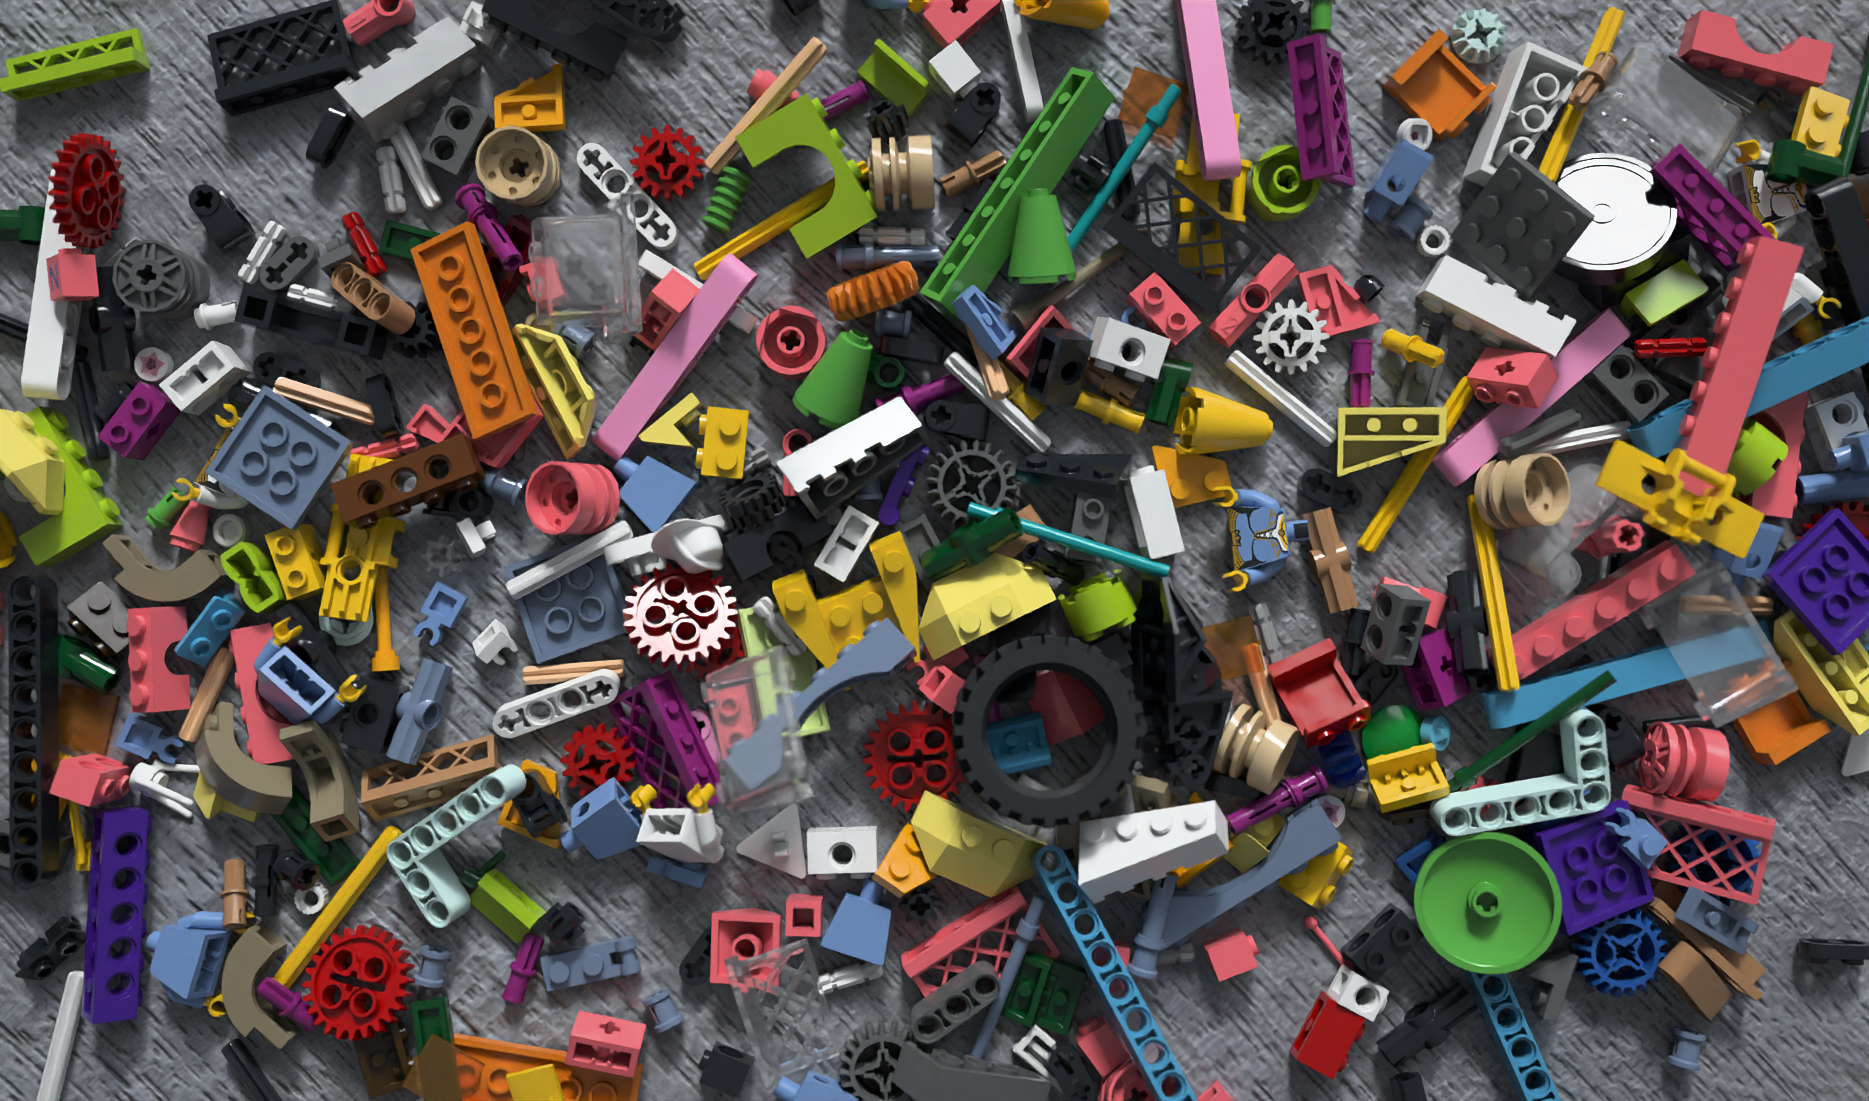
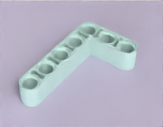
M1583 706L1559 722L1564 773L1453 792L1448 796L1432 801L1429 811L1431 817L1447 834L1461 836L1603 810L1611 800L1604 722ZM1586 720L1585 726L1578 730L1579 724ZM1590 753L1588 759L1581 763L1583 756ZM1593 786L1592 790L1587 795H1584L1586 789ZM1558 792L1557 797L1553 801L1549 802L1551 796L1554 793ZM1524 798L1523 803L1520 806L1514 808L1516 802ZM1490 804L1489 809L1480 814L1481 809L1485 805ZM1456 810L1452 818L1445 820L1446 815L1450 811Z
M508 764L483 777L388 845L386 851L390 864L431 925L437 928L446 927L464 915L471 905L467 891L439 848L519 795L525 789L526 778L519 767Z

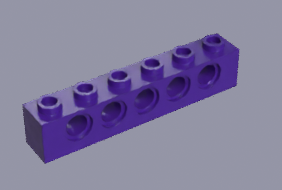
M137 806L93 809L81 1017L91 1024L137 1019V1007H140L142 1004L143 995L139 986V973H142L144 970L141 939L146 935V921L142 916L143 904H146L148 900V887L144 880L145 870L150 866V853L146 849L147 836L152 831V819L148 815V810ZM123 836H128L129 842L127 847L123 851L117 852L116 845L119 839ZM125 870L127 873L126 880L120 886L115 887L114 880L116 875ZM124 905L125 911L123 916L113 921L112 915L114 910ZM122 940L123 946L120 952L111 956L110 950L112 945ZM121 975L119 985L109 990L108 985L111 979Z

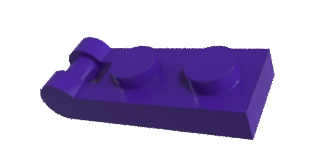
M925 444L901 460L879 511V519L885 526H894L900 519L897 507L902 496L909 498L916 482V479L911 477L916 464L921 467L923 466L930 450L929 447L924 446Z

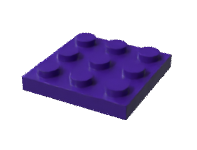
M1839 508L1832 509L1765 571L1761 577L1827 652L1834 656L1840 655L1869 627V542Z
M1618 799L1609 803L1603 810L1581 814L1533 834L1537 852L1547 862L1559 885L1562 900L1560 933L1568 936L1655 900L1647 869L1639 867L1617 845L1622 836L1610 833L1605 827L1607 821L1617 825L1621 824V816L1615 810L1617 807L1630 810L1628 801Z

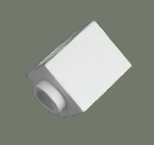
M956 40L929 60V72L953 102H956L961 97L965 100L973 88L980 83L981 71Z
M1343 964L1339 968L1327 994L1338 1004L1374 1022L1377 1014L1384 1010L1387 1003V995L1390 991L1377 981L1373 983L1366 975ZM1362 988H1366L1364 996L1356 1000L1357 992Z

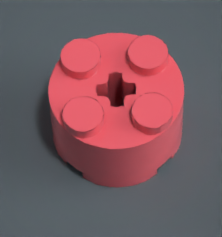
M784 306L768 314L762 320L757 330L756 345L761 359L774 374L784 379L799 380L806 378L828 350L827 337L820 321L809 310L799 306ZM793 336H796L800 345L799 347L794 346L792 350H789L785 341H791Z

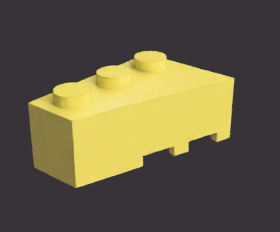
M1447 407L1337 408L1336 476L1339 477L1446 443Z

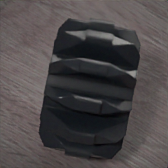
M408 301L406 303L415 311V320L412 327L403 334H395L390 331L385 336L388 340L395 341L392 349L398 353L404 351V357L413 359L417 354L419 358L427 359V348L434 353L439 352L438 346L434 343L436 339L440 341L427 304L420 301L415 307L413 303ZM413 326L416 328L418 326L421 327L419 334H411Z

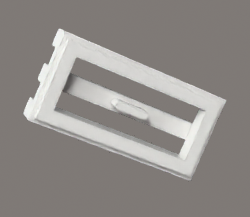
M1034 1023L1012 1049L1063 1093L1053 1073L1024 1049L1029 1045L1048 1061V1051L1033 1039L1034 1036L1037 1035L1050 1047L1058 1042L1043 1028ZM1063 1051L1059 1052L1058 1054L1069 1063V1057L1072 1054L1065 1055ZM1077 1077L1071 1079L1073 1086L1078 1081Z

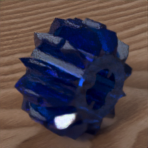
M1349 730L1336 735L1328 744L1318 746L1319 753L1334 786L1337 788L1349 787L1365 779L1366 770Z

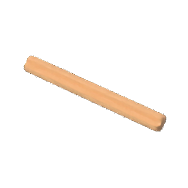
M816 37L811 38L705 160L706 167L712 173L720 175L723 168L727 167L742 150L735 136L775 113L826 55L828 49L823 42Z

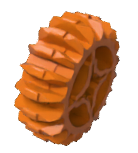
M901 261L831 287L826 293L829 300L828 305L836 320H851L881 310L915 295L920 289L917 282L919 279L911 263Z

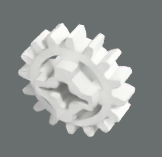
M1289 300L1288 308L1285 309L1279 302L1275 303L1277 312L1272 314L1265 310L1263 313L1268 319L1266 323H1256V326L1262 330V334L1253 336V340L1262 342V346L1256 350V353L1258 355L1265 353L1268 355L1263 362L1266 366L1276 362L1275 371L1278 373L1283 370L1284 366L1288 368L1289 375H1294L1298 366H1300L1303 372H1308L1307 363L1312 361L1318 365L1320 361L1316 354L1318 352L1327 353V349L1321 345L1322 341L1330 339L1329 334L1321 332V329L1328 325L1327 321L1317 322L1316 318L1319 316L1320 311L1315 309L1308 313L1307 302H1303L1300 308H1296L1294 300ZM1299 316L1306 318L1312 324L1314 330H1304L1299 326ZM1284 317V324L1277 331H1270L1275 322ZM1291 323L1295 333L1301 335L1300 340L1294 341L1292 353L1289 343L1283 340V336L1289 335ZM1306 344H1313L1311 350L1304 357L1298 359L1299 351ZM1270 345H1279L1284 350L1285 360L1277 357Z

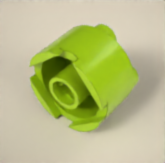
M1280 145L1266 151L1253 166L1247 176L1245 194L1250 207L1265 222H1286L1297 218L1313 203L1321 186V180L1303 181L1299 149L1291 145ZM1278 180L1280 183L1287 182V189L1284 186L1280 187L1278 184Z
M1745 418L1726 473L1736 478L1732 491L1735 497H1739V492L1746 496L1760 488L1776 472L1771 466L1777 458L1783 462L1788 454V445L1754 418Z
M1120 569L1112 570L1115 575L1114 577L1106 578L1105 573L1095 575L1082 581L1077 586L1070 587L1071 595L1065 598L1063 593L1057 597L1074 636H1082L1085 642H1089L1101 637L1104 634L1103 629L1112 625H1116L1117 628L1124 627L1136 620L1133 613L1137 610V606Z

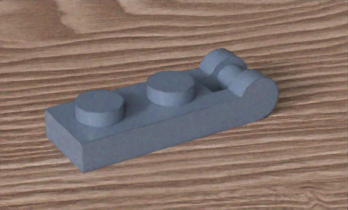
M1689 886L1674 915L1677 919L1742 956L1748 948L1745 943L1750 933L1755 934L1759 926L1754 921L1693 886Z
M627 936L543 955L540 961L547 992L620 975H630L641 971L640 960L635 958L633 949L636 947L635 937ZM620 952L622 962L615 964L612 953Z

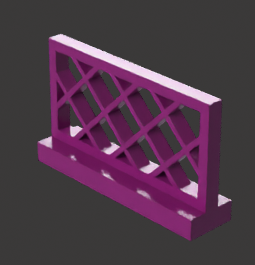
M1320 33L1288 42L1287 50L1302 180L1310 182L1320 179L1344 188L1354 187L1356 184L1341 53L1326 46L1325 36Z
M1680 143L1675 145L1666 155L1648 164L1652 167L1649 172L1676 199V221L1689 231L1691 236L1728 272L1740 267V264L1737 263L1739 251L1745 242L1748 243L1750 238L1763 236L1777 240Z
M671 670L650 678L617 695L613 701L607 704L622 737L629 736L628 741L625 743L627 748L635 747L636 749L631 754V757L638 761L636 767L645 786L647 784L651 785L657 793V798L652 801L656 809L669 808L666 802V796L675 801L674 808L685 807L698 811L689 804L686 797V791L689 794L697 783L700 784L701 790L707 784H711L715 789V796L708 802V807L729 796ZM643 697H644V699H645V702H646L647 706L642 703V698H643ZM620 702L631 707L630 717L626 716ZM640 713L649 718L648 728L639 724ZM657 727H658V729H659V732H660L661 736H659V735L656 734V733H657ZM637 734L646 738L645 749L640 746ZM655 745L664 750L662 759L654 755ZM672 759L676 768L671 765ZM652 765L661 770L659 779L654 776L651 770ZM669 776L678 781L677 791L668 786Z

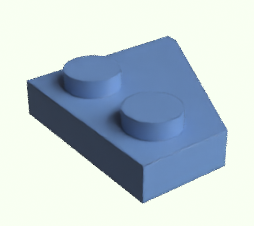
M974 284L965 289L952 302L958 318L967 324L974 334L978 346L989 355L991 360L1003 354L1020 333L1016 323L1013 322L1008 325L999 317L1002 314V309L990 301Z

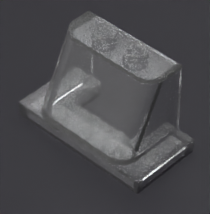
M618 194L596 210V215L537 217L531 222L532 241L529 245L528 254L530 262H533L534 276L531 279L530 287L531 294L536 299L537 325L603 327L604 344H618L643 332L634 194Z

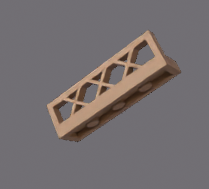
M494 734L422 753L419 755L416 765L396 760L362 770L361 804L376 822L449 802L483 777L502 768L498 762L497 738ZM487 748V758L476 761L470 759L476 751ZM448 758L456 759L449 768L437 769L443 760ZM416 767L423 768L416 777L404 778L410 769ZM386 775L390 777L383 786L372 789L373 779Z
M1655 878L1651 883L1655 900L1645 903L1643 906L1681 941H1684L1696 950L1711 968L1735 991L1757 1002L1764 994L1753 984L1763 975L1766 969L1747 951L1742 956L1674 917L1685 894L1673 883Z

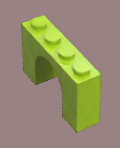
M807 93L735 136L753 168H758L789 148L803 145L819 150L831 163L835 174V188L831 199L821 210L789 228L806 259L879 216L876 211V202L872 191L869 189L865 192L858 180L863 177L861 170L853 158L847 161L841 150L846 145L836 128L829 130L823 118L828 116L824 106L818 97L812 100Z
M37 406L25 414L34 422L35 425L32 428L40 436L48 438L57 446L58 451L56 453L65 462V497L63 500V511L59 515H53L48 520L20 535L19 539L35 566L54 567L122 527L123 523L118 516L120 515L118 506L113 500L107 498L101 487L103 486L101 477L86 462L84 448L69 433L67 429L69 423L65 416L56 409ZM0 471V480H3L5 475Z

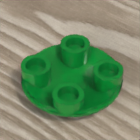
M1400 705L1386 706L1370 714V720L1364 725L1362 731V747L1366 759L1369 760L1380 755H1388L1413 746L1423 745L1420 739V727L1424 719L1414 710Z

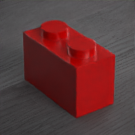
M1321 990L1289 1051L1296 1060L1333 1080L1336 1073L1342 1072L1345 1068L1353 1042H1357L1363 1035L1366 1018L1338 1004L1326 992Z

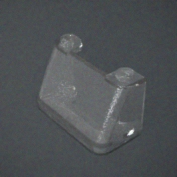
M1650 41L1635 42L1626 49L1619 58L1617 67L1606 79V87L1601 92L1596 93L1584 113V116L1591 121L1595 120L1598 115L1610 118L1607 124L1611 127L1620 123L1662 156L1666 155L1675 145L1680 143L1712 176L1719 168L1744 124L1742 112L1737 106L1726 103L1662 54L1660 48Z
M1591 463L1575 467L1567 474L1570 482L1571 497L1568 510L1561 521L1551 526L1508 529L1496 541L1498 561L1533 599H1563L1578 585L1582 575L1581 568L1570 553L1613 513L1618 517L1629 516L1637 520L1643 518V511L1637 509V506L1595 486L1603 467ZM1641 483L1645 493L1651 494L1654 492V489L1649 485Z
M1715 558L1695 569L1696 574L1645 604L1643 606L1644 609L1639 611L1638 614L1648 630L1657 629L1699 699L1693 705L1702 720L1705 722L1711 719L1715 727L1718 728L1797 691L1799 688L1774 651L1740 595L1739 590L1732 582L1733 579L1718 558Z
M783 645L768 648L706 675V682L701 683L704 702L709 703L721 779L720 783H716L717 798L720 805L726 804L731 814L816 796L813 778H807L809 777L806 765L808 760L803 749L794 696L795 684L793 680L796 679L794 666Z

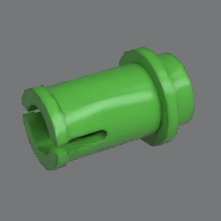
M1308 0L1311 3L1310 33H1330L1332 31V2H1335V0Z
M175 486L171 487L170 491L154 508L149 507L147 509L148 514L145 516V519L158 530L162 531L165 527L169 528L172 525L170 521L191 500L181 501L176 499L171 492H175L178 495L185 493Z

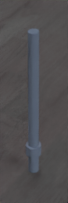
M1037 894L1033 896L1026 916L1022 917L1016 929L1017 938L999 979L1001 992L988 1006L969 1055L982 1059L1028 945L1031 940H1035L1040 928L1038 921L1047 902V899Z

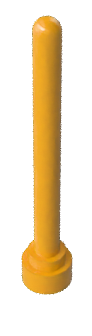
M379 566L374 589L378 651H374L375 658H371L372 672L400 670V656H396L395 649L392 650L387 567Z

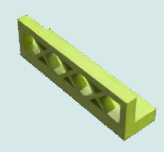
M134 28L7 59L5 63L9 76L0 78V89L2 93L21 102L148 71L150 66L142 33L139 29ZM133 41L134 48L131 46L119 49L123 42ZM99 49L104 52L86 57L90 50ZM66 57L71 60L53 65L57 58ZM34 65L35 67L39 68L37 70L19 73L20 67Z

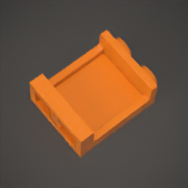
M1440 28L1382 86L1414 118L1426 120L1432 128V136L1439 143L1448 135L1453 139L1456 138L1469 125L1465 118L1472 111L1478 115L1493 101L1489 94L1497 87L1493 82L1485 86L1443 45L1449 37Z
M1773 656L1762 658L1752 665L1754 667L1753 670L1746 674L1740 673L1728 678L1725 681L1726 686L1715 692L1726 713L1732 717L1737 732L1756 764L1777 765L1831 731L1825 719L1812 718L1785 672V669L1792 666L1788 658L1774 659Z

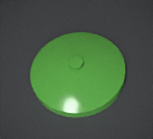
M1484 831L1447 839L1427 856L1415 881L1414 909L1423 935L1443 958L1471 972L1502 974L1527 966L1545 952L1553 941L1560 925L1562 915L1561 893L1551 868L1530 845L1502 832Z

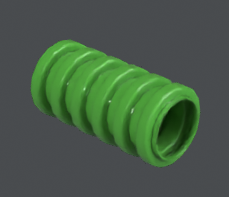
M732 167L723 168L724 177H719L718 182L720 186L715 187L714 192L716 195L710 198L712 205L711 207L707 206L705 211L708 214L701 219L705 226L723 234L730 232L728 225L734 222L735 219L732 216L739 211L737 204H741L743 201L741 195L747 192L746 184L749 185L751 183V179L747 174Z

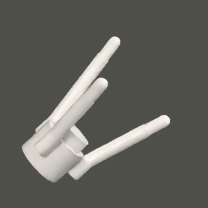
M155 759L152 765L141 762L134 768L129 780L130 788L143 792L144 796L157 800L187 818L193 816L191 811L176 803L179 802L186 806H191L193 801L166 788L169 776L164 774V772L199 773L200 770L197 765L166 763Z

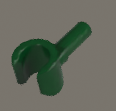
M500 850L480 870L469 865L460 876L459 881L469 888L479 886L477 883L482 877L506 857V854Z

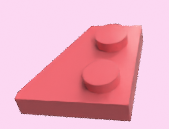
M1332 265L1302 272L1296 276L1302 300L1308 303L1307 312L1311 313L1313 310L1318 309L1320 314L1316 321H1327L1328 325L1321 329L1322 333L1329 334L1331 337L1380 323L1379 317L1375 312L1372 314L1359 300L1360 296L1358 293L1344 283L1343 277ZM1309 322L1310 329L1314 330L1312 324Z

